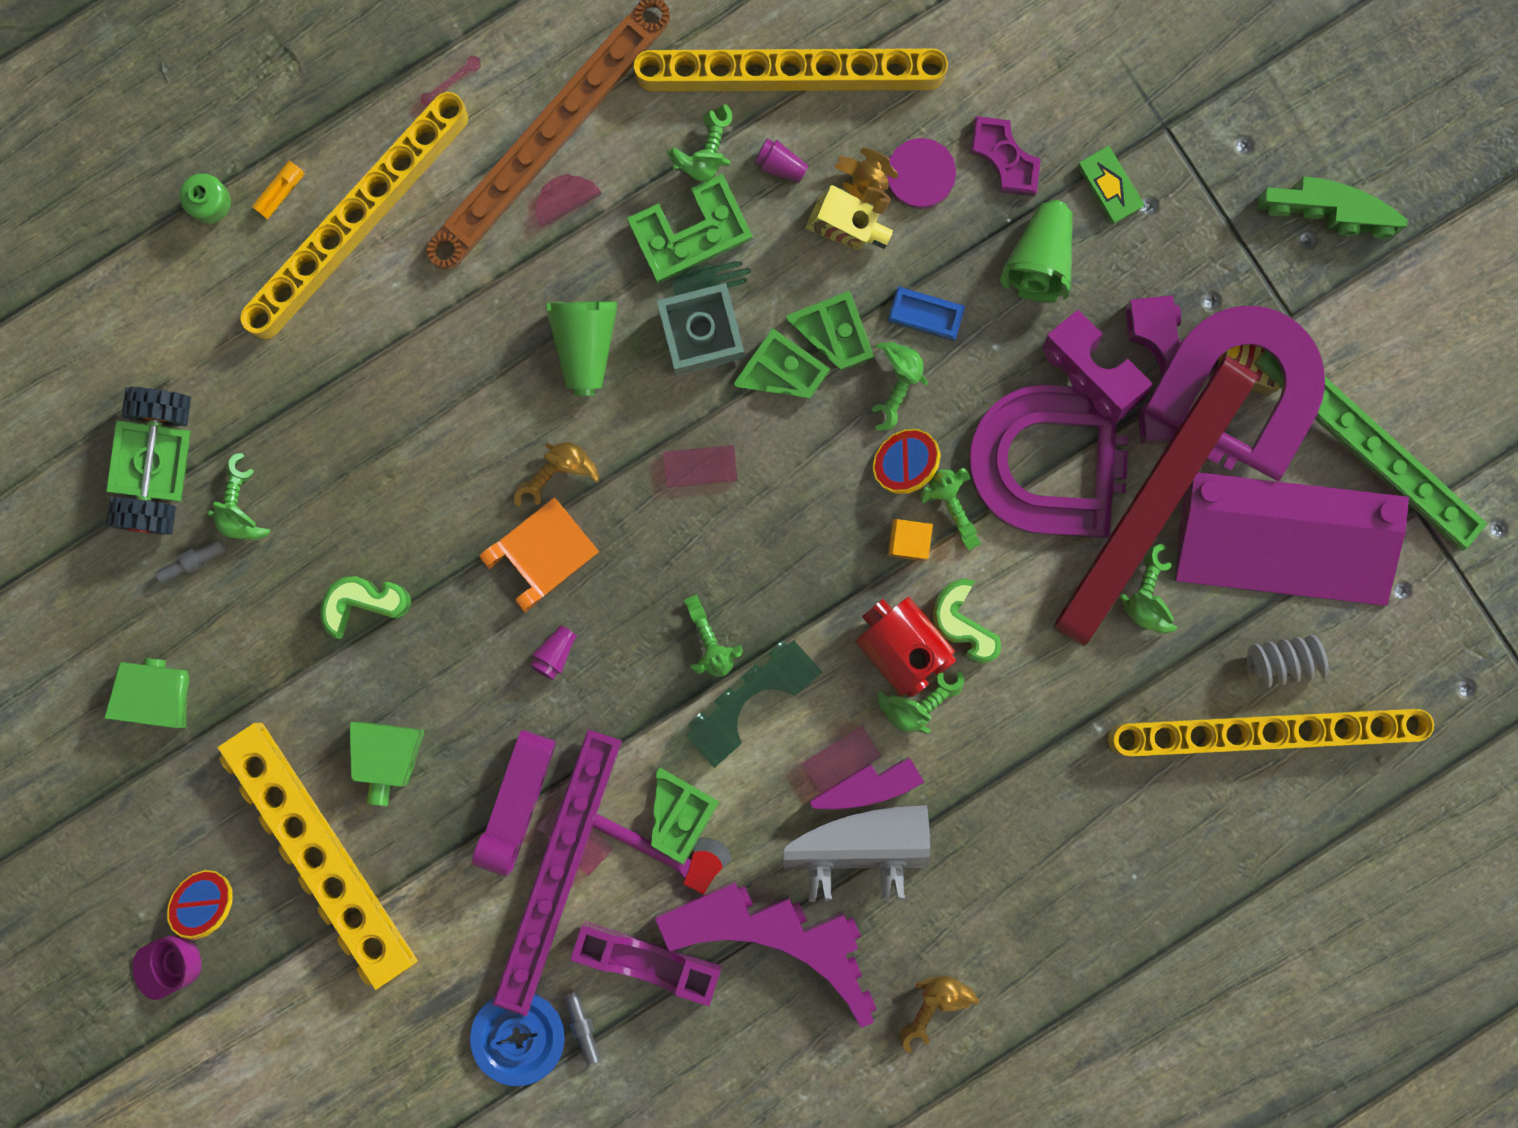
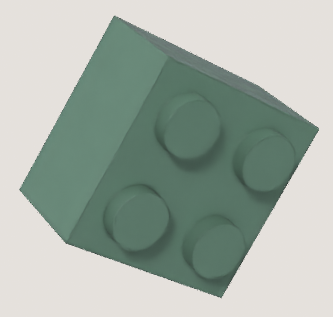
M726 283L657 300L676 376L744 359V349Z

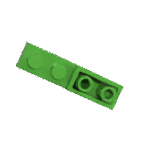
M1303 176L1294 185V189L1267 187L1258 196V210H1267L1269 215L1279 217L1288 216L1290 212L1303 213V217L1307 219H1323L1327 215L1326 229L1338 230L1337 234L1342 236L1359 235V232L1373 233L1374 238L1389 239L1395 237L1396 234L1407 227V219L1378 198L1351 186L1326 179Z

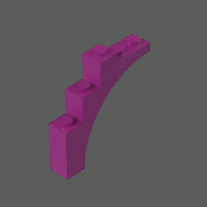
M736 880L661 912L655 917L669 952L695 943L719 940L755 942L782 950L807 963L826 978L847 1002L861 1028L874 1023L871 1013L877 1010L869 990L862 992L856 979L863 976L855 957L853 956L849 959L846 957V954L858 949L855 940L861 938V935L853 917L846 920L843 912L803 929L801 924L807 922V919L799 901L792 904L790 897L787 896L749 913L748 907L753 906L750 895L745 885L739 888Z

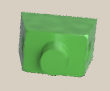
M358 721L350 722L351 777L353 781L369 783L367 804L388 806L391 785L401 787L408 785L424 736L423 729Z

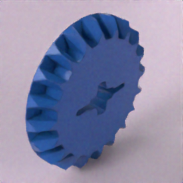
M537 993L534 995L527 1016L492 1005L493 997L479 1010L472 1024L470 1044L475 1061L487 1076L501 1084L525 1086L541 1080L553 1070L563 1051L565 1042L564 1026L559 1013L552 1007L549 1001L543 999ZM513 1028H519L520 1033H537L526 1038L522 1043V1047H517L516 1042L505 1041L499 1043V1041L505 1040L513 1034Z

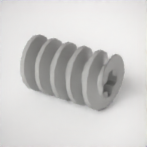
M1308 635L1304 640L1300 637H1294L1291 642L1281 639L1276 645L1274 642L1269 641L1264 643L1263 647L1259 644H1252L1248 649L1247 672L1250 683L1256 690L1261 678L1265 686L1270 688L1272 687L1274 676L1277 677L1281 686L1286 684L1287 674L1291 675L1295 683L1300 682L1301 672L1305 673L1309 681L1314 680L1315 670L1317 669L1323 679L1329 676L1327 655L1323 645L1315 635Z

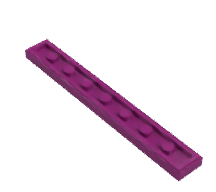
M587 729L492 1005L523 1016H527L622 740Z

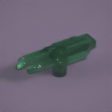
M733 261L717 266L708 264L685 270L678 279L671 282L674 294L677 296L720 285V281L748 275L751 273V269L744 268L717 275L719 271L739 267L743 263L741 261ZM743 278L726 282L727 288L742 285L747 279Z

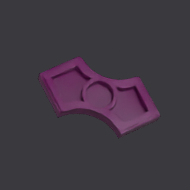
M975 116L970 153L983 157L995 168L1000 179V192L1035 196L1037 194L1041 159L1025 153L1016 144L1011 133L1010 120Z

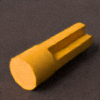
M288 160L251 207L268 220L291 190L304 177L305 173Z

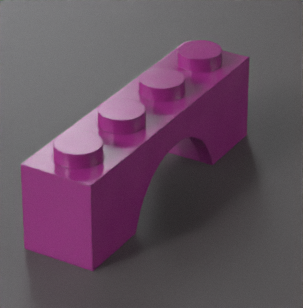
M1173 295L1132 299L1124 306L1128 340L1144 346L1154 355L1159 364L1162 377L1182 342L1178 338L1177 326L1181 325L1179 305H1174ZM1146 404L1137 410L1141 445L1170 442L1178 428L1145 411Z
M584 921L581 925L570 959L571 961L604 972L620 973L650 982L670 991L676 996L706 1006H710L721 972V965L676 950L669 952L667 947L588 921Z

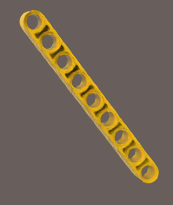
M938 49L647 50L638 54L634 61L638 85L645 91L933 90L941 86L948 68V60L945 54ZM791 64L797 66L800 72L795 76H787L782 72V68ZM827 64L832 66L835 72L830 76H823L816 69L820 65ZM857 64H863L869 68L870 72L867 75L859 76L852 71V67ZM891 64H899L905 72L902 75L895 76L889 73L887 67ZM934 64L938 67L940 73L933 76L928 75L923 71L922 66ZM649 65L660 69L658 74L653 77H646L641 71ZM683 65H689L695 70L692 75L687 77L678 75L676 71ZM717 65H725L730 70L727 75L722 77L714 75L711 71ZM751 65H760L765 71L762 75L755 77L748 74L746 70Z
M451 92L438 95L242 310L240 318L243 327L257 338L265 340L277 335L467 125L469 116L463 101L458 95ZM451 106L459 108L455 117L451 119L442 117L446 108ZM432 132L435 134V138L430 144H419V139L424 133ZM400 159H411V165L408 169L404 171L395 170L396 164ZM387 184V191L383 196H372V190L376 185ZM357 209L364 211L363 218L359 222H348L351 212ZM337 235L340 237L337 247L331 250L325 249V242L330 236ZM314 261L316 263L314 272L308 276H302L301 269L306 262ZM285 287H291V297L285 302H278L279 291ZM267 313L268 321L266 325L256 329L254 327L256 316Z
M1392 709L1122 723L1110 730L1107 741L1113 752L1125 756L1419 742L1431 736L1434 731V721L1428 712L1421 709ZM1411 716H1414L1418 721V729L1413 735L1409 733L1406 727L1407 720ZM1376 717L1383 724V730L1377 737L1373 735L1370 729L1371 722ZM1340 719L1344 720L1347 724V733L1343 738H1339L1334 730L1336 722ZM1304 721L1309 722L1312 728V734L1307 740H1303L1298 732L1300 724ZM1267 723H1272L1277 731L1276 737L1271 742H1267L1262 734L1263 728ZM1233 724L1237 725L1241 731V738L1235 744L1230 743L1226 736L1228 728ZM1197 726L1203 728L1206 735L1204 742L1200 746L1194 745L1190 737L1192 730ZM1160 728H1165L1170 735V741L1164 748L1158 747L1154 739L1156 732ZM1128 729L1133 733L1135 740L1130 749L1124 750L1119 745L1118 740L1121 732Z

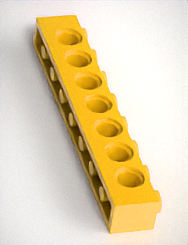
M253 723L218 746L217 748L222 754L219 757L221 764L229 774L236 775L242 784L239 787V791L247 803L250 805L254 803L261 814L258 817L260 824L269 835H275L281 844L278 850L282 858L289 865L293 863L300 873L298 881L303 890L308 895L313 893L320 904L317 909L321 918L327 925L333 924L340 936L337 937V941L348 956L352 954L359 964L357 972L367 986L372 984L374 989L377 990L418 962L264 724ZM254 757L260 758L264 764V770L259 777L253 775L249 768L250 762ZM273 787H278L283 792L284 799L279 807L274 806L269 800V792ZM292 817L299 818L303 823V832L299 837L292 835L289 831L288 823ZM311 847L318 848L323 854V861L320 866H314L308 860V852ZM331 877L339 879L343 885V891L340 896H334L328 891L327 883ZM349 908H356L361 912L363 920L360 926H353L348 922L347 912ZM369 938H375L382 944L383 950L380 956H373L367 951L366 943Z

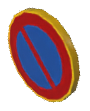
M904 429L891 435L881 444L875 454L873 463L875 479L885 490L895 494H907L921 489L933 478L939 468L941 454L938 443L929 433L919 429Z
M203 870L190 875L182 881L173 892L168 904L167 920L171 930L183 939L197 940L210 935L218 929L228 916L232 905V888L228 879L217 871Z

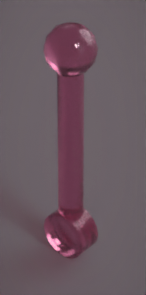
M470 56L467 59V65L430 93H423L420 97L421 104L428 106L435 97L469 71H478L481 67L480 59L477 56Z

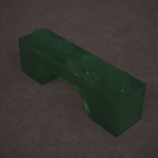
M782 640L767 653L772 659L765 666L760 668L756 663L741 677L745 683L734 692L729 687L714 701L718 707L710 715L707 716L702 711L687 725L692 730L686 735L687 738L714 768L742 744L738 733V717L743 705L749 698L761 691L770 689L782 690L796 696L822 673L795 640L789 644Z

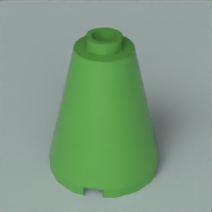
M1049 200L1038 206L1002 269L1000 278L1002 285L1007 290H1009L1010 285L1019 289L1017 295L1019 297L1042 303H1055L1058 296L1062 295L1064 300L1068 298L1071 290L1073 214L1062 201Z
M617 301L546 303V312L566 388L574 389V396L595 395V389L602 388L617 313Z

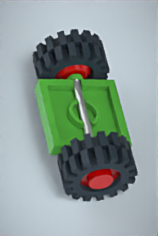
M125 387L121 416L131 420L147 422V424L116 421L107 492L136 496V499L110 497L106 521L107 527L146 534H173L176 506L152 502L151 499L182 502L191 431L162 427V425L179 427L188 425L190 396L154 388Z

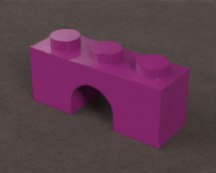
M1076 310L1047 334L1042 350L1047 360L1053 366L1060 367L1069 376V380L1075 389L1080 392L1084 391L1093 400L1095 408L1104 417L1109 416L1117 423L1146 399L1153 383L1129 359L1113 369H1104L1097 366L1092 361L1090 354L1098 348L1103 333L1079 310Z

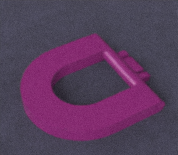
M1238 306L1225 309L1202 320L1184 337L1144 410L1179 428L1213 365L1225 351L1238 345H1253L1264 349L1275 358L1282 372L1283 388L1278 402L1253 447L1224 432L1207 459L1218 464L1222 456L1226 454L1227 458L1222 467L1231 471L1238 460L1266 476L1280 481L1320 409L1325 390L1323 361L1311 336L1300 324L1287 315L1260 306Z
M1035 385L1021 388L1001 398L980 420L970 444V477L979 499L987 510L1001 522L1014 529L1041 535L1109 538L1111 535L1113 493H1126V484L1115 483L1114 480L1127 479L1128 450H1117L1116 446H1128L1129 436H1116L1117 423L1109 416L1104 417L1095 408L1093 400L1084 391L1080 392L1073 386ZM1037 424L1097 427L1095 499L1041 496L1024 490L1014 480L1008 466V451L1014 437L1021 430Z

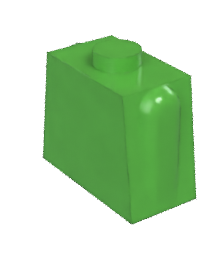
M144 658L143 664L120 662L116 669L114 687L105 719L171 728H186L187 693L189 687L188 670L167 668L166 660Z

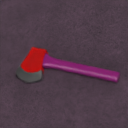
M597 814L593 825L597 830L672 867L685 879L684 885L702 894L706 892L715 876L732 859L730 852L718 840L700 838L694 847L692 858H688L685 864L682 865L651 846L652 841Z

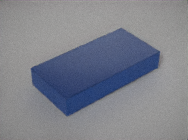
M898 286L887 322L955 342L965 306Z

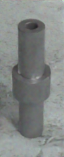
M217 539L196 551L190 549L179 555V560L156 571V577L161 584H164L185 572L191 574L202 568V563L225 552L226 548L223 542Z
M578 991L564 995L573 1022L570 1024L574 1039L578 1038L586 1064L590 1065L600 1061L592 1036V1032L595 1030L591 1018H586Z

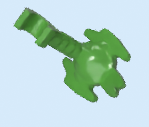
M727 104L716 109L720 120L717 119L713 110L703 115V121L709 128L704 150L695 152L691 157L673 147L671 150H667L668 157L674 163L673 170L686 172L697 181H708L716 175L719 166L730 165V160L724 158L722 153H717L723 128L732 121V112Z
M894 342L878 343L875 346L884 350L893 365L896 377L899 379L895 383L896 387L893 388V393L890 394V398L887 399L886 403L875 405L872 408V412H885L887 415V419L883 424L875 426L876 430L890 431L896 426L898 421L896 411L904 400L903 397L906 396V391L909 389L908 385L916 384L919 380L925 386L929 383L923 375V360L919 353L912 348Z
M237 453L229 459L226 466V473L229 478L224 493V504L214 501L212 505L215 508L214 512L208 511L207 515L214 520L217 531L225 537L258 540L267 537L271 530L255 527L256 523L236 506L242 483L248 481L254 473L252 469L246 472H239L235 468V464L240 463L244 458L243 453Z
M965 468L959 469L956 474L949 469H939L928 482L929 487L927 486L923 489L920 500L922 504L934 499L946 502L945 505L947 509L949 508L948 511L952 514L951 517L955 520V524L958 527L959 536L967 550L970 551L980 546L981 542L976 536L977 531L975 527L968 521L958 498H956L959 487L965 481L970 480V475Z
M1159 544L1150 547L1144 556L1146 569L1138 592L1133 593L1131 599L1125 594H1121L1120 600L1124 605V611L1131 617L1134 623L1144 630L1149 629L1165 634L1176 631L1178 627L1172 624L1174 618L1159 596H1152L1159 573L1172 567L1171 563L1161 564L1158 561V552L1166 549L1165 545Z
M696 594L684 601L693 622L699 630L698 634L701 636L700 638L706 648V652L698 663L691 665V668L697 674L707 671L712 676H726L733 667V659L741 656L743 649L741 644L732 648L717 644V639L714 637V632H712V628L708 624L707 616Z
M957 672L956 683L948 685L944 682L943 673L938 674L937 688L925 700H922L920 704L894 695H890L888 698L881 690L878 691L877 701L887 719L898 730L907 733L918 731L929 734L931 730L925 727L928 721L932 719L929 713L947 697H954L962 692L964 676L962 672Z

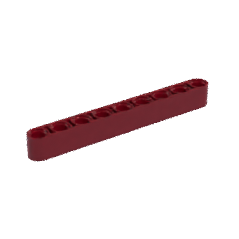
M1229 356L1224 357L1060 613L1053 626L1055 630L1083 647L1088 644L1258 378L1257 373Z

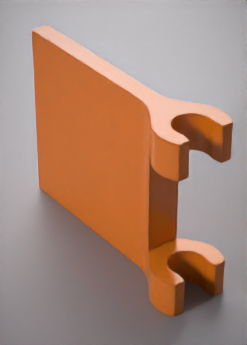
M554 497L479 556L488 569L495 566L505 556L531 587L515 599L518 606L526 613L549 592L596 556L599 551Z

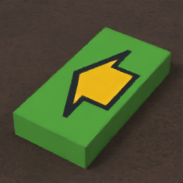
M1110 146L1078 163L1077 167L1112 225L1145 206Z

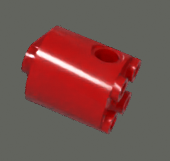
M910 596L906 597L893 609L883 598L861 616L870 628L854 642L900 697L904 694L908 698L914 697L929 684L925 679L932 672L935 675L941 674L957 661L952 655L955 652L953 647ZM912 651H917L922 655L924 663L921 669H915L911 666L909 655Z

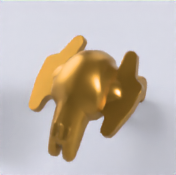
M865 147L861 148L860 151L866 157L863 161L840 155L838 157L840 162L835 163V168L851 175L854 182L845 181L843 187L862 202L874 204L873 212L883 214L891 201L890 197L884 193L889 184L887 175L894 179L898 177V172L890 165L889 157Z
M563 442L558 445L546 443L545 448L550 451L543 457L549 463L547 462L529 482H523L516 487L514 503L517 507L521 506V495L531 493L535 498V505H540L541 489L557 473L556 471L587 476L588 474L598 483L599 472L595 463L575 443Z
M945 975L928 977L926 980L917 981L915 987L924 989L922 994L924 1001L913 1023L905 1026L900 1032L899 1039L904 1050L907 1053L912 1052L909 1044L915 1037H920L925 1045L929 1044V1037L925 1030L933 1014L936 1012V1008L942 1012L969 1008L971 1003L978 1005L979 999L974 990L959 982L958 979Z

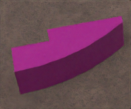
M909 757L902 759L880 774H877L869 763L813 797L809 802L816 809L861 807L899 796L925 782Z

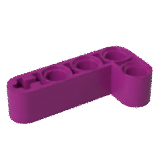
M523 729L521 730L486 831L481 835L471 862L472 866L504 877L512 873L555 750V740Z

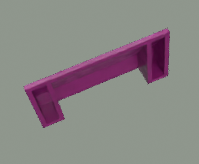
M1198 472L1183 495L1175 581L1388 606L1406 533L1409 497Z

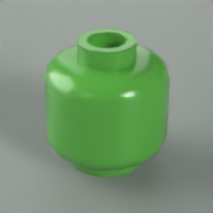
M198 173L185 180L180 188L179 200L182 208L194 220L213 224L221 221L228 214L231 207V196L228 189L216 177L210 174Z

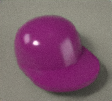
M179 935L163 937L143 946L136 952L133 959V976L138 989L147 998L159 1000L191 985L201 972L202 960L200 952L191 939H183Z

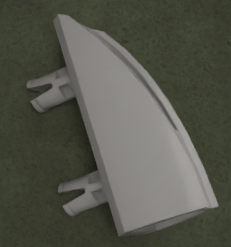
M927 805L873 810L822 825L805 833L785 847L783 851V869L809 870V901L816 902L819 884L822 885L824 901H832L831 869L880 868L882 870L881 899L889 901L891 884L893 883L897 901L905 900L903 868H927L930 860V832Z

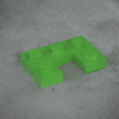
M723 173L691 188V193L703 215L704 221L677 234H673L659 203L627 218L657 284L753 240L752 233Z

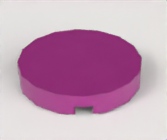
M926 138L907 140L897 147L889 158L890 165L898 172V177L894 179L887 175L888 189L895 199L903 205L906 204L920 210L935 207L947 198L954 186L956 177L954 159L946 147L935 140Z

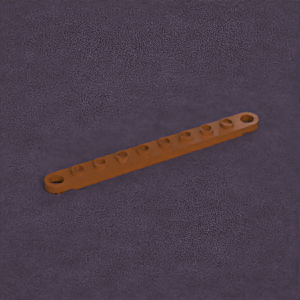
M664 0L639 1V4L622 20L447 219L443 227L428 242L427 255L435 267L441 270H451L464 260L634 66V61L638 54L647 51L664 32L670 22L669 8ZM648 8L659 9L662 12L661 20L655 24L646 23L642 18L644 11ZM445 242L453 244L455 253L450 260L442 261L436 257V249L440 244Z

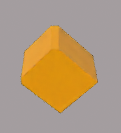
M893 519L887 556L926 562L929 557L933 524Z

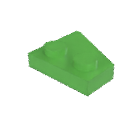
M850 291L786 315L787 320L842 371L875 358Z
M772 328L734 385L739 388L811 398L831 369Z
M659 767L656 775L657 787L651 846L684 865L720 803L718 800Z

